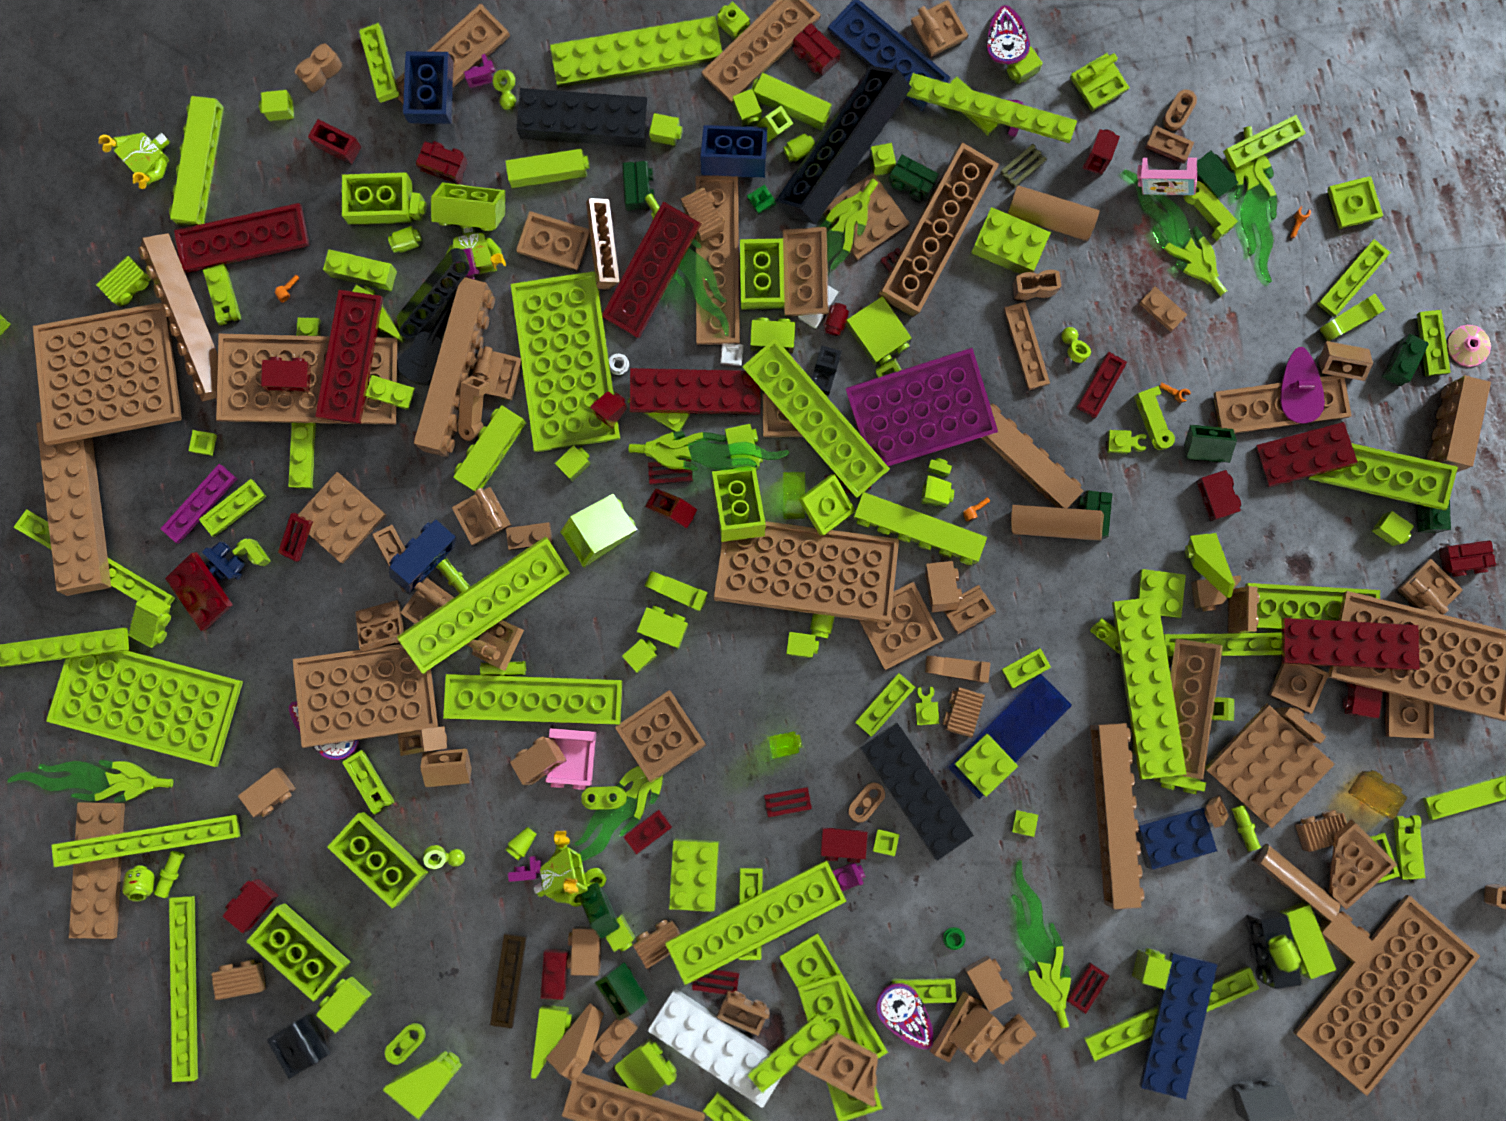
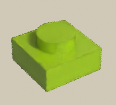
M412 193L409 214L413 220L422 221L423 214H426L427 203L420 193Z
M193 430L189 452L213 456L217 435Z
M936 458L935 460L931 459L927 471L948 477L952 466L948 465V461Z
M1015 810L1011 832L1034 837L1038 815Z
M877 829L872 851L895 856L900 834Z

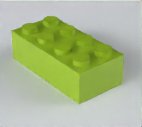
M366 812L358 813L327 847L392 909L399 906L429 873Z
M285 903L276 906L246 941L313 1002L323 996L351 963Z

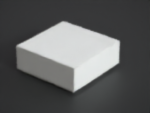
M723 343L720 365L742 367L744 345Z

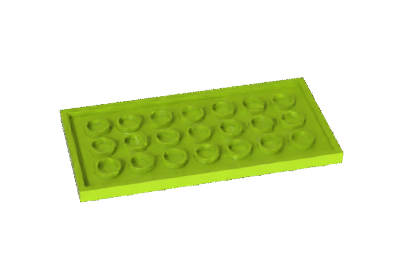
M595 271L511 284L534 452L569 448L573 445L582 446L621 440L618 421L611 429L596 418L590 408L607 391L614 394Z
M132 651L65 659L46 722L218 767L243 681Z

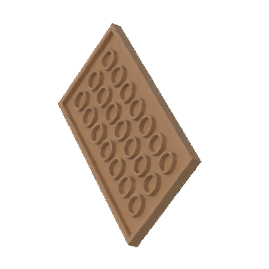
M219 334L216 420L222 422L353 424L315 417L330 336ZM376 338L368 386L372 375L397 382L398 339ZM269 357H280L284 361H291V358H304L311 366L310 392L264 390L261 386L262 360H269ZM366 397L361 424L397 425V406Z
M765 521L766 528L765 536L722 542L714 600L890 624L899 539L830 530L823 536L819 535L816 528Z
M1350 591L1343 593L1338 621L1419 625L1420 670L1330 666L1328 678L1506 721V630Z
M1409 895L1404 896L1370 938L1374 944L1358 964L1350 962L1293 1032L1366 1096L1369 1095L1480 958L1479 954Z

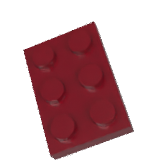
M197 552L187 556L165 578L200 631L207 630L233 606Z

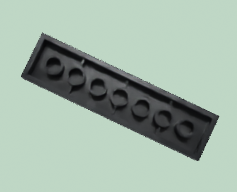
M870 65L776 198L775 202L788 217L815 225L821 219L827 207L834 200V197L846 183L848 177L858 166L860 160L870 149L874 140L882 132L888 120L893 116L895 110L912 88L899 70Z

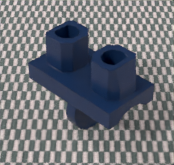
M218 542L212 548L206 547L202 551L210 560L206 566L210 569L209 571L214 578L218 577L221 581L225 577L239 580L242 576L240 571L246 563L235 555L228 561L225 556L231 549L225 542Z

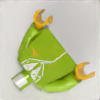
M144 132L114 138L108 135H101L99 137L98 144H103L102 150L109 152L114 147V152L134 172L133 183L139 182L140 189H145L146 186L164 177L169 158L162 150L171 142L162 133L153 140Z
M475 227L462 228L463 236L455 237L453 244L447 250L448 253L454 248H472L476 270L479 269L480 274L497 271L496 266L500 263L506 266L502 251L491 238H486L484 233H476Z
M556 831L553 837L556 844L555 852L549 861L541 867L542 882L535 885L534 890L539 897L546 895L558 903L570 904L576 895L588 891L581 855L567 847L570 840L566 837V831Z

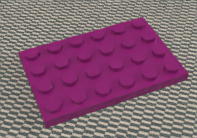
M973 347L845 388L860 435L887 466L998 432Z

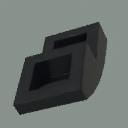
M821 345L812 380L825 395L829 396L842 351Z

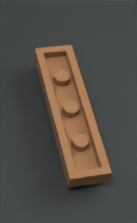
M1023 302L1005 307L1003 311L1028 391L1049 385L1050 381L1026 303Z

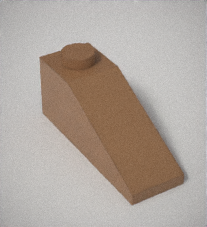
M592 1004L586 1007L546 1058L561 1075L572 1082L581 1074L589 1061L604 1015L601 1010Z

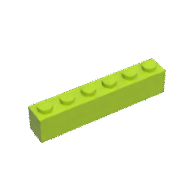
M191 96L190 103L187 105L188 118L187 123L183 127L184 141L180 146L181 159L180 164L176 168L178 177L173 187V205L169 209L170 219L179 226L191 227L204 224L224 108L214 98Z
M865 492L861 496L853 518L857 520L856 524L862 527L869 528V525L878 528L877 532L889 535L892 533L898 535L897 539L903 542L919 543L918 547L931 550L933 548L939 550L940 555L951 558V556L960 558L959 562L972 566V563L976 564L979 562L987 540L986 536Z

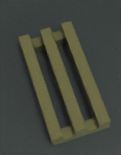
M1034 144L1029 146L1001 170V174L1014 188L1047 161V158L1041 155L1040 150H1036ZM1030 153L1033 154L1017 169H1015L1010 175L1008 174V172L1012 168H1014L1019 162H1021L1026 156H1028ZM1036 158L1039 160L1017 180L1014 181L1012 179Z

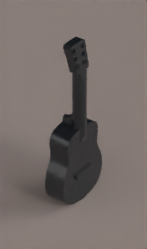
M458 287L446 299L447 302L431 333L419 332L412 346L405 350L399 358V371L415 384L422 386L431 384L442 345L439 335L451 313Z

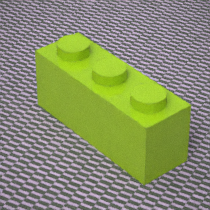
M330 249L328 250L323 268L332 278L391 292L397 273L390 263Z
M1302 902L1278 911L1289 916L1295 950L1301 959L1300 963H1298L1300 974L1309 979H1314L1335 971V965L1311 906Z

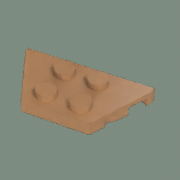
M836 1032L797 1060L796 1065L870 1106H875L878 1056L871 1050Z

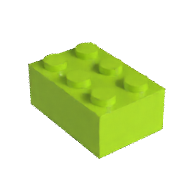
M407 173L342 174V217L349 225L412 223V217L409 214L412 194V181Z
M441 183L431 196V222H438L442 226L455 224L460 225L462 228L479 227L484 231H492L498 227L505 216V190Z
M991 207L971 253L1018 274L1033 273L1051 232Z
M783 238L740 239L741 310L784 309Z
M755 466L713 471L712 489L721 542L765 536L766 523Z
M673 840L669 909L715 911L719 841Z

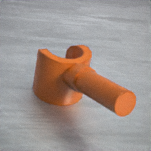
M1302 206L1294 214L1296 222L1290 237H1296L1301 224L1310 216V209L1305 215L1301 213Z
M297 275L284 286H279L275 289V294L281 303L290 298V294L287 291L300 279Z
M1161 383L1159 386L1172 393L1175 400L1179 403L1187 401L1182 398L1181 393L1191 395L1188 389L1177 390L1164 383Z
M988 497L977 505L964 510L963 515L966 522L978 517L976 511L990 502Z

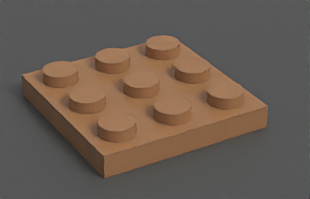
M874 173L836 197L823 213L825 218H827L830 211L837 204L856 195L859 191L862 192L871 178L878 182V185L870 195L871 200L868 205L866 227L859 226L858 223L855 226L853 245L850 252L856 261H859L910 225L907 218ZM839 218L833 224L830 223V225L834 227L838 223ZM837 233L844 243L845 233Z
M336 472L298 516H303L306 520L313 521L309 535L340 563H344L386 517V514L346 478Z
M914 582L894 591L890 624L859 620L884 670L943 641Z
M670 690L615 727L651 783L706 746V743Z

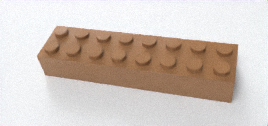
M963 142L959 145L877 297L883 296L886 302L912 317L920 313L999 165L997 162Z
M464 278L458 285L414 440V444L424 452L448 457L449 453H452L454 450L455 440L453 438L455 432L459 431L461 382L471 377L472 371L475 368L478 350L483 347L484 343L483 331L489 325L488 313L495 304V297L486 282Z
M38 422L36 424L56 591L70 596L111 588L93 438L47 446L44 443L42 422Z
M1126 724L1090 725L1104 904L1113 909L1142 908L1141 902L1144 901L1143 888H1140L1139 878H1142L1141 865H1138L1137 855H1140V844L1136 842L1135 834L1138 832V821L1134 819V810H1136L1137 805L1135 796H1132V787H1134L1135 780L1133 773H1130V764L1133 762L1131 750H1128V741L1131 740L1130 729L1127 728Z

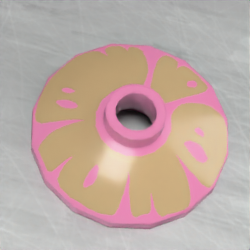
M1468 324L1452 331L1448 337L1447 349L1453 361L1461 366L1472 367L1481 364L1487 359L1490 354L1491 344L1484 330L1478 326ZM1470 340L1473 341L1475 347L1470 345Z

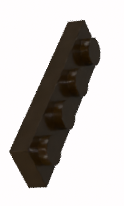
M504 934L490 1026L510 1029L514 1026L527 936Z

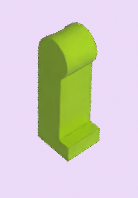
M1197 181L1195 195H1183L1185 202L1194 205L1215 229L1212 236L1216 241L1221 239L1237 224V219L1202 182Z
M1373 294L1319 328L1325 339L1330 342L1378 316L1386 309L1377 295Z
M1159 386L1137 393L1133 397L1152 445L1157 450H1165L1174 444L1175 436L1168 430L1156 397L1161 395Z
M650 571L644 585L698 612L702 611L708 596L706 591Z

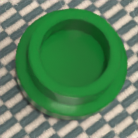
M950 927L943 934V942L948 949L958 950L965 944V934L957 927Z

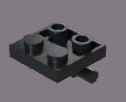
M309 1014L267 1039L288 1079H291L330 1054Z

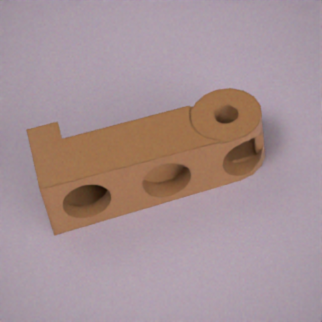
M474 376L461 382L458 426L460 436L466 441L476 438L484 427L481 422L483 397L485 393L490 391L491 384Z
M936 656L926 657L925 673L980 683H988L990 662Z

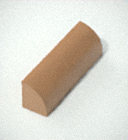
M1017 185L1007 214L1025 222L1088 241L1100 210Z
M589 198L586 201L596 286L599 289L610 290L619 283V274L609 199Z
M1012 505V532L1018 535L1101 541L1104 514L1098 510Z
M1265 844L1252 861L1300 901L1309 904L1312 910L1322 919L1333 922L1339 913L1340 903L1270 845Z

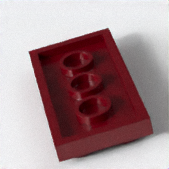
M1344 422L1256 445V451L1268 488L1354 466L1358 463Z

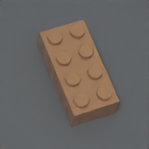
M1465 375L1444 386L1441 392V398H1443L1442 405L1437 411L1436 418L1438 423L1432 433L1434 442L1429 450L1428 460L1457 466V472L1473 467L1491 385L1490 381Z

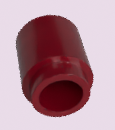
M841 303L829 305V314H826L823 323L825 333L840 336L841 332L844 331L849 315L846 305Z

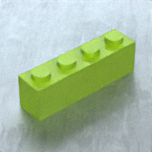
M502 405L499 409L493 411L490 423L487 427L484 426L478 434V441L475 445L472 444L466 452V459L463 463L460 462L454 470L455 475L453 478L474 492L477 489L484 488L526 425L523 418Z

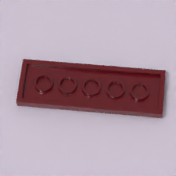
M663 201L606 306L602 317L635 337L640 338L702 223Z
M300 203L174 230L179 260L184 273L310 246L303 209Z
M338 290L315 417L361 425L383 304L382 296Z
M630 368V412L760 415V386L744 370Z
M1297 618L1281 619L1283 664L1420 670L1419 625Z

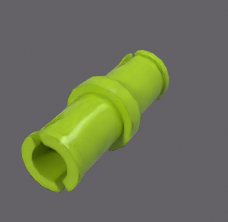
M447 558L436 566L447 578L448 584L450 586L453 585L459 594L471 587L463 578L464 575L458 572Z
M525 661L509 662L506 670L499 669L490 663H480V675H526Z
M1245 804L1232 808L1231 811L1239 827L1237 831L1242 835L1247 852L1262 848L1254 831V828H1256L1255 824L1251 823Z
M170 851L166 865L160 871L161 877L154 891L156 896L168 898L172 884L179 876L177 872L185 856L183 853Z

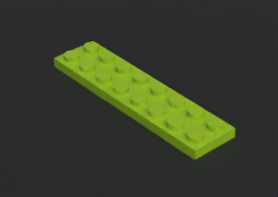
M716 16L550 45L558 88L709 62L716 59L722 53Z
M776 338L771 340L742 366L856 498L890 470Z
M544 537L398 635L397 638L423 674L570 574L548 538Z
M1158 597L1112 602L1139 778L1143 780L1186 775Z
M446 674L443 718L620 725L623 680Z
M824 860L666 941L665 944L686 985L847 901L827 860Z

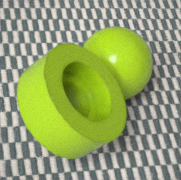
M498 70L493 76V85L498 91L502 92L499 99L500 106L505 110H511L516 105V98L510 93L515 86V77L509 70Z
M1067 327L1061 333L1063 342L1070 344L1067 353L1074 362L1083 363L1090 356L1091 350L1086 343L1077 340L1079 334L1075 328Z
M432 845L425 849L423 861L425 866L430 869L441 868L445 862H448L453 867H459L464 863L465 855L459 849H453L446 853L441 846Z

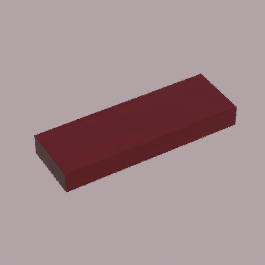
M1108 352L1076 408L1096 418L1125 368L1127 361Z

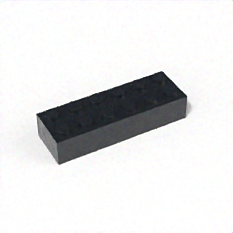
M520 88L516 130L520 139L646 148L649 118L648 97Z
M894 723L859 747L936 861L974 836L898 723Z

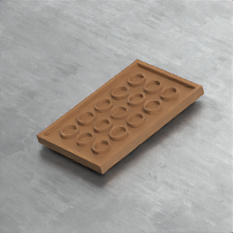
M402 644L377 647L366 651L354 650L293 659L302 748L438 727L432 670L429 669L422 674Z

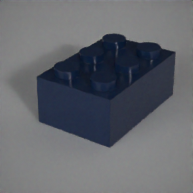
M406 51L403 114L408 123L451 124L454 62L449 52Z
M703 125L700 156L701 175L765 178L767 128Z
M436 519L432 524L430 522L425 524L420 530L422 534L417 539L412 538L405 545L406 550L401 555L396 554L389 562V577L408 594L455 547L456 536Z
M1195 806L1138 822L1136 836L1146 868L1154 870L1217 852L1210 825L1205 816L1204 807Z

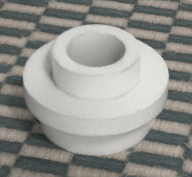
M614 354L609 358L612 374L623 375L628 371L629 361L625 355ZM616 362H622V367L616 368Z

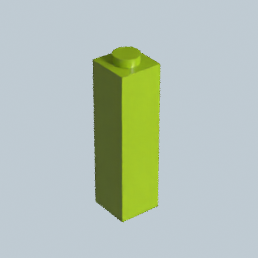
M762 73L760 79L756 78L753 83L752 90L758 102L773 109L782 106L788 116L821 131L823 130L831 113V103L765 73Z
M582 149L506 160L508 181L511 188L587 177L586 169H590L588 156L583 155Z

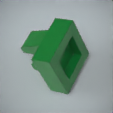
M765 184L747 195L748 201L758 215L776 205L774 197Z

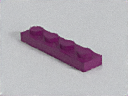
M218 464L160 529L175 543L180 544L199 523V519L208 513L238 478L223 465Z

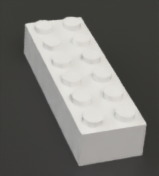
M675 987L649 1026L648 1031L762 1108L781 1080L780 1078L764 1093H761L747 1073L772 1052L729 1023L718 1019L717 1015Z

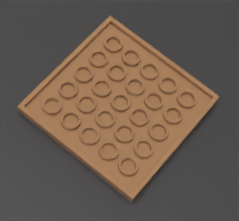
M162 303L33 326L44 443L47 446L182 420L169 319L162 312Z

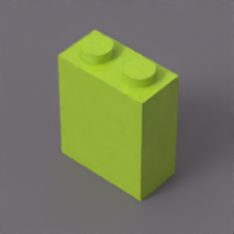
M883 296L846 321L847 328L874 367L878 364L884 365L892 359L891 356L896 352L901 354L910 347L909 344L912 337Z

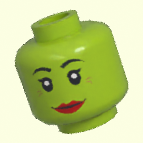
M135 866L133 869L128 870L123 879V894L131 901L145 900L153 892L154 873L145 866Z

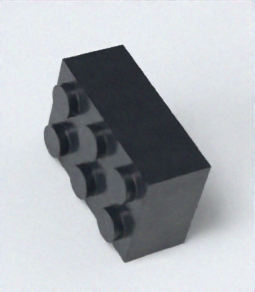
M1274 910L1248 914L1246 928L1252 937L1253 944L1250 947L1253 957H1256L1257 966L1255 967L1257 979L1275 990L1302 985L1299 967L1291 972L1279 970L1269 951L1270 946L1268 942L1280 935H1286L1287 939H1290L1294 946L1289 916Z

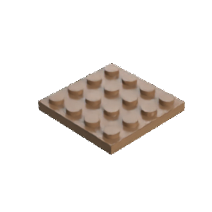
M1266 704L1214 757L1205 769L1269 827L1273 828L1335 764L1270 705Z

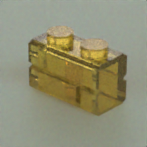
M1374 770L1360 772L1348 793L1383 817L1394 819L1407 800V796L1401 793L1403 789L1394 783L1387 784L1382 780L1384 777Z

